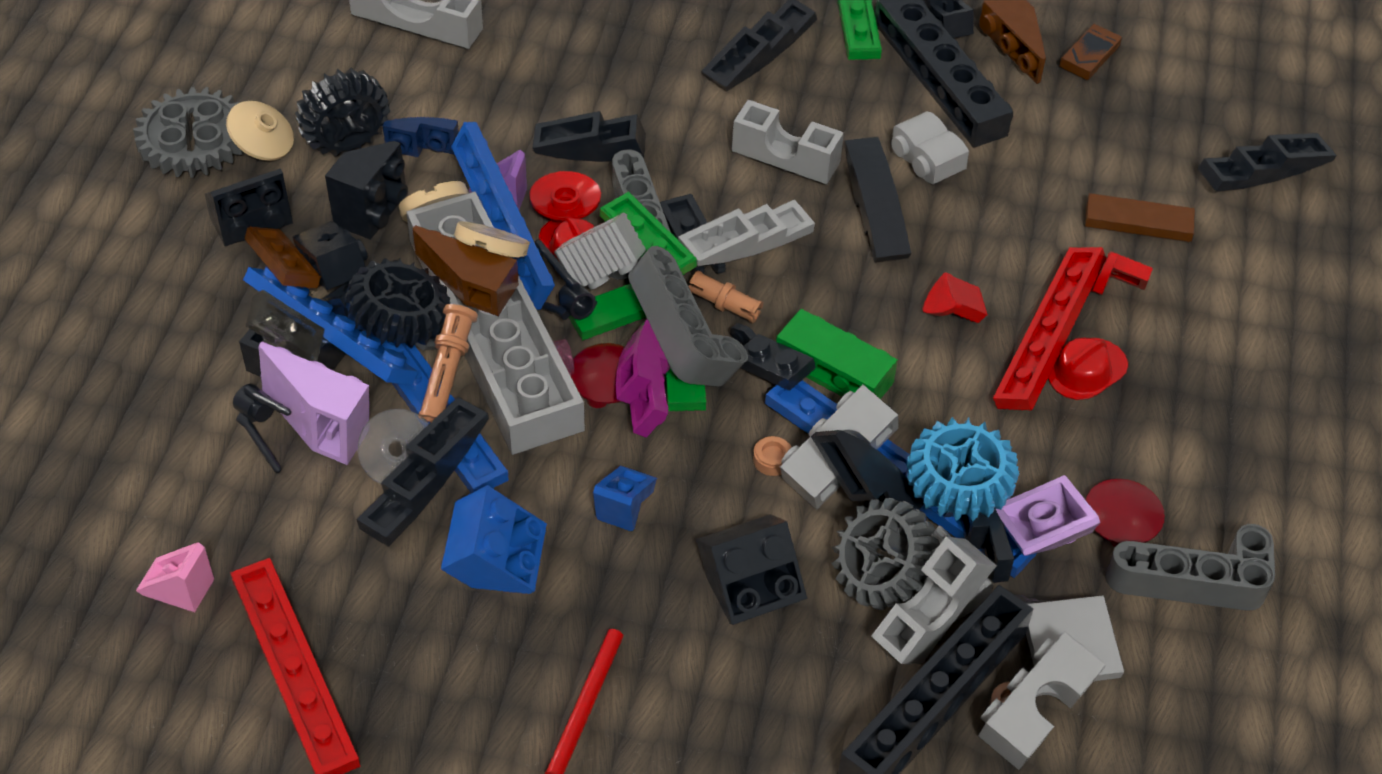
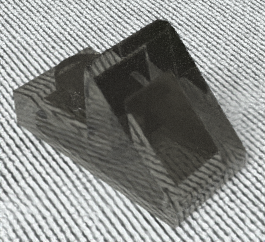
M264 290L253 296L246 327L263 337L262 342L274 347H283L292 354L306 360L316 361L319 357L325 329Z

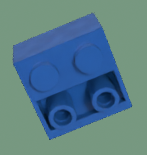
M487 485L455 502L441 570L471 588L530 594L535 591L547 523Z

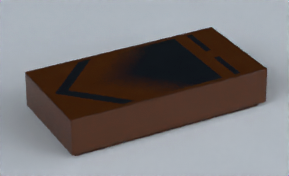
M1093 24L1061 58L1060 67L1089 80L1119 48L1122 37Z

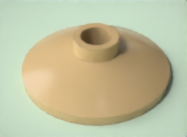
M244 101L236 104L230 110L226 120L227 131L234 144L244 153L256 159L274 161L283 158L291 150L294 142L292 128L287 119L275 108L258 101Z

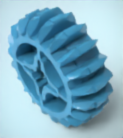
M952 417L947 426L936 421L932 430L924 428L920 438L915 439L912 444L911 452L907 459V478L909 485L914 486L915 498H924L925 509L937 506L940 517L946 512L953 513L956 521L962 514H967L974 521L980 512L989 518L994 508L1002 510L1007 499H1010L1014 494L1015 483L1018 480L1017 453L1011 452L1010 440H1000L999 430L986 431L985 422L979 427L972 425L969 417L964 424H958Z

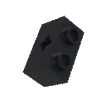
M333 221L292 236L295 247L321 276L319 284L326 290L349 282L360 267H366L364 261L368 259V255L362 241L353 238L347 229L343 230Z

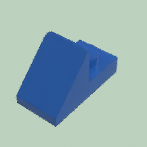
M619 466L594 487L593 497L597 519L622 529L633 531L636 526L641 503L654 492L657 478L624 466Z

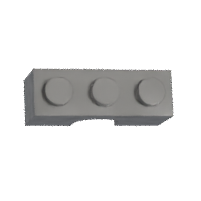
M747 100L734 120L732 151L828 184L841 161L844 132L811 122L803 136L796 137L787 133L780 125V110Z
M864 385L855 393L853 391L846 393L836 406L837 411L828 419H820L810 430V437L800 447L795 445L789 449L781 460L782 465L780 469L783 480L816 510L841 485L811 438L815 432L842 430L878 449L899 428L898 414Z
M946 536L921 569L928 576L922 589L909 601L896 603L875 630L872 637L901 664H922L997 565L967 539Z
M1064 632L1055 643L1048 638L1032 657L1038 662L1030 672L1022 668L1009 683L1007 689L1012 693L1004 703L996 698L980 717L986 724L978 736L1018 770H1020L1054 728V725L1039 713L1035 698L1040 695H1051L1061 700L1071 709L1106 666L1104 662L1067 632Z

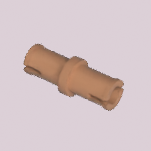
M699 270L695 272L690 280V283L694 284L693 286H688L691 293L714 303L716 309L722 312L728 310L752 324L759 317L761 311L758 308H763V302L735 290L736 286L730 282L723 284Z

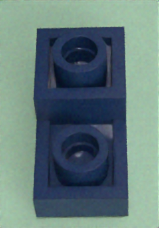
M409 117L388 120L383 124L385 143L391 141L399 142L402 154L419 158L423 148L454 154L451 146L459 133L457 120L434 117Z

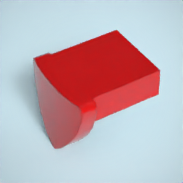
M1110 251L1092 291L1102 295L1110 277L1145 290L1153 268Z
M947 272L943 273L934 284L922 309L923 312L933 316H946L954 313L976 323H979L988 315L980 288Z

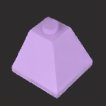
M1066 475L1007 500L1002 510L996 509L1005 530L1024 556L1052 550L1072 543L1076 539L1092 533L1100 524L1099 516Z

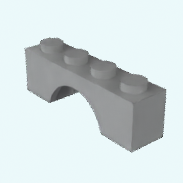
M349 0L352 15L468 49L483 30L481 0H442L436 3L421 0Z

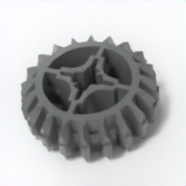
M885 498L884 502L878 499L871 500L869 508L856 506L857 518L852 516L845 517L848 528L846 531H836L838 536L842 538L841 544L831 547L835 553L839 554V558L831 563L834 569L840 571L835 579L839 584L846 586L844 592L848 596L856 598L859 604L866 607L872 606L877 610H886L887 606L893 608L896 603L909 601L914 597V591L919 592L924 586L923 581L928 576L921 569L932 556V550L941 544L937 538L931 536L936 528L932 523L926 521L927 516L924 512L913 508V505L906 501L899 502L893 498ZM877 549L887 551V553L895 556V559L884 557V555L877 552ZM898 571H900V572L892 579V577L894 576V574L897 573Z

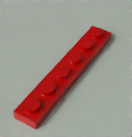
M1069 247L993 397L997 409L1033 410L1106 260L1103 247Z
M267 558L230 572L236 591L314 774H345L361 767L353 744L271 559Z

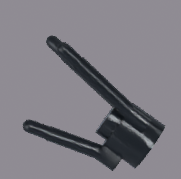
M536 240V247L566 282V285L559 291L560 305L557 306L545 301L541 309L555 313L563 320L568 319L570 315L579 320L590 316L597 305L595 296L572 278L541 240Z
M246 384L236 392L233 398V407L240 412L236 421L247 430L274 472L280 473L281 466L253 425V422L268 420L274 410L286 416L291 414V410L270 398L269 395L256 385Z

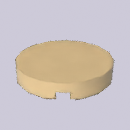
M461 181L440 183L434 186L435 190L425 193V190H419L407 196L399 204L402 220L407 222L406 211L468 194L469 190L466 184Z
M459 221L454 233L457 240L467 245L477 244L485 247L484 249H487L488 252L515 258L526 256L530 245L528 240L515 234L471 222Z

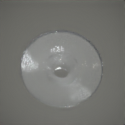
M405 409L386 410L371 418L362 429L357 446L360 464L367 475L375 482L381 484L408 457L405 446L429 425L428 422L415 412ZM392 442L400 443L403 448L402 454L398 457L392 456L389 452V445Z

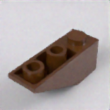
M1027 0L983 1L979 27L1020 67L1022 72L1026 73L1036 84L1041 83L1046 55L1034 7Z
M415 225L413 227V237L416 255L436 276L440 277V280L464 305L499 316L519 286L517 260L509 256L488 252L487 249L476 245H467L438 231Z

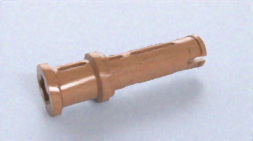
M447 304L443 310L446 317L440 335L436 336L434 341L438 352L429 378L422 408L418 415L420 419L430 423L446 409L460 356H464L469 350L470 345L467 343L471 325L477 321L478 314L465 306Z

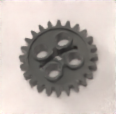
M191 87L188 94H183L180 89L176 90L175 97L165 93L163 94L164 101L162 103L152 100L153 109H142L143 117L136 118L137 127L133 128L138 152L141 153L142 160L149 161L152 169L160 166L162 174H166L171 169H174L175 177H179L183 171H188L189 176L194 177L196 170H201L205 175H208V167L213 166L218 170H222V161L233 163L232 154H243V151L230 138L226 127V120L230 110L241 102L234 103L232 95L223 98L222 90H218L211 95L208 87H205L201 93H196L195 88ZM192 112H193V116H194V120H195V122H193V126H192L193 136H194V141H195V145H194V150H193V151H191V145H190V141H191V139H192V129H191V125H190V114H191Z

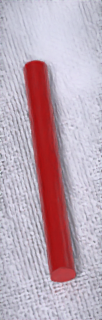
M608 630L545 774L565 773L624 637L619 630Z

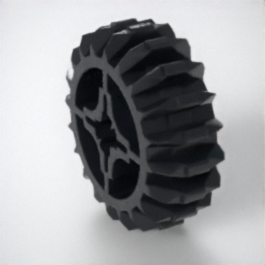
M337 68L333 76L329 77L324 73L322 81H312V89L302 91L303 99L296 102L298 111L294 114L298 131L312 149L320 151L322 155L329 152L335 157L341 151L348 152L354 148L361 149V145L364 143H373L372 137L382 134L381 126H383L385 121H388L387 115L391 111L387 99L388 96L377 79L369 76L364 70L357 73L354 69L349 68L344 74Z
M384 258L380 264L370 261L368 267L359 268L358 272L353 275L352 280L349 282L345 302L349 313L348 319L355 321L357 330H366L367 338L377 337L380 339L381 345L388 341L394 343L396 348L401 343H405L410 348H413L417 342L426 345L429 339H435L441 332L446 317L443 310L445 305L450 304V297L447 295V287L440 284V277L429 276L428 268H416L415 262L411 265L404 264L400 258L396 263H391L388 259Z

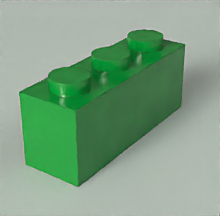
M800 309L777 335V343L814 358L816 369L806 378L841 397L849 391L855 393L864 385L881 399L894 383L898 359L886 351L877 349L858 339L854 334L845 332L826 322L823 318L803 309Z

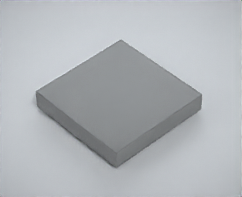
M1104 596L1028 604L1034 608L1026 632L1032 657L1048 638L1055 643L1064 632H1067L1106 664L1094 681L1122 677L1124 669ZM1032 658L1033 664L1035 666L1038 662Z

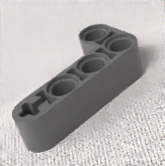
M634 150L619 151L612 159L613 190L616 198L630 192L670 231L644 158ZM617 270L608 276L617 280L628 279L629 272L620 275Z
M650 247L631 269L628 278L672 371L680 380L689 384L724 386L748 360L746 349L739 341L732 337L711 333L674 257L662 247Z
M1257 524L1241 526L1236 533L1228 554L1124 541L1114 548L1105 578L1111 589L1122 594L1247 611L1256 610L1264 603L1275 579L1274 541L1270 532Z

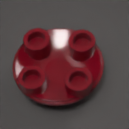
M613 343L592 345L579 352L572 360L569 374L579 394L586 399L589 406L603 408L607 404L621 402L617 400L616 374L619 358L624 346Z
M1109 479L1094 486L1086 497L1087 503L1099 516L1100 524L1094 530L1103 538L1111 541L1114 547L1124 541L1146 543L1156 537L1163 527L1165 514L1162 503L1149 488L1138 482L1128 479Z

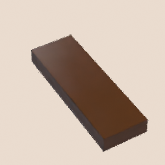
M1089 193L1086 204L1085 227L1191 242L1194 235L1195 208Z
M247 227L245 240L283 286L318 288L321 276L281 229Z

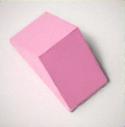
M197 542L157 557L136 591L143 596L195 612L214 581L205 547Z

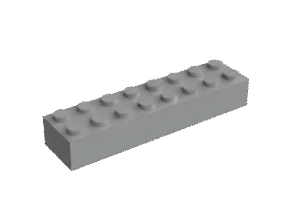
M475 191L406 211L409 238L414 251L413 227L415 225L438 231L452 238H455L454 233L459 221L493 227ZM418 257L422 268L429 269V267ZM429 269V276H436V275ZM519 275V286L499 316L464 305L447 287L450 304L468 307L478 314L477 321L471 325L467 343L470 346L464 356L512 455L585 431L584 401Z

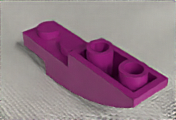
M648 319L644 321L624 346L619 358L616 374L617 400L630 404L633 433L646 438L658 425L665 421L668 415L663 374L667 373L670 369V365Z

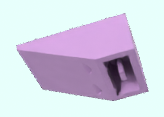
M261 341L259 344L262 391L291 410L289 416L282 414L283 417L312 451L348 465L369 432V385L354 376H345L328 369L320 362L306 360L292 354L283 347H274Z

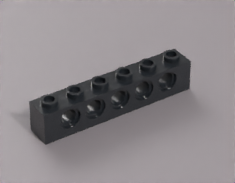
M877 0L875 11L877 28L970 145L975 148L1007 137L1011 120L1013 119V110L1010 104L1004 101L998 94L992 82L984 77L975 62L969 59L960 48L957 40L950 36L943 27L942 22L936 19L930 12L926 3L923 0Z
M998 585L842 752L838 774H901L1025 637L1034 608L1001 585Z

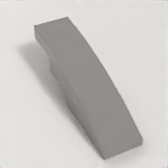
M794 199L773 210L768 204L746 214H743L738 208L678 236V240L697 258L698 266L710 265L753 256L785 245L812 233L815 222Z

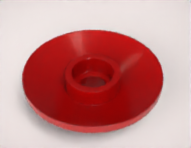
M559 171L547 174L538 179L530 190L532 207L542 216L559 221H564L566 217L573 219L583 218L595 211L601 200V191L598 184L592 178L572 171Z

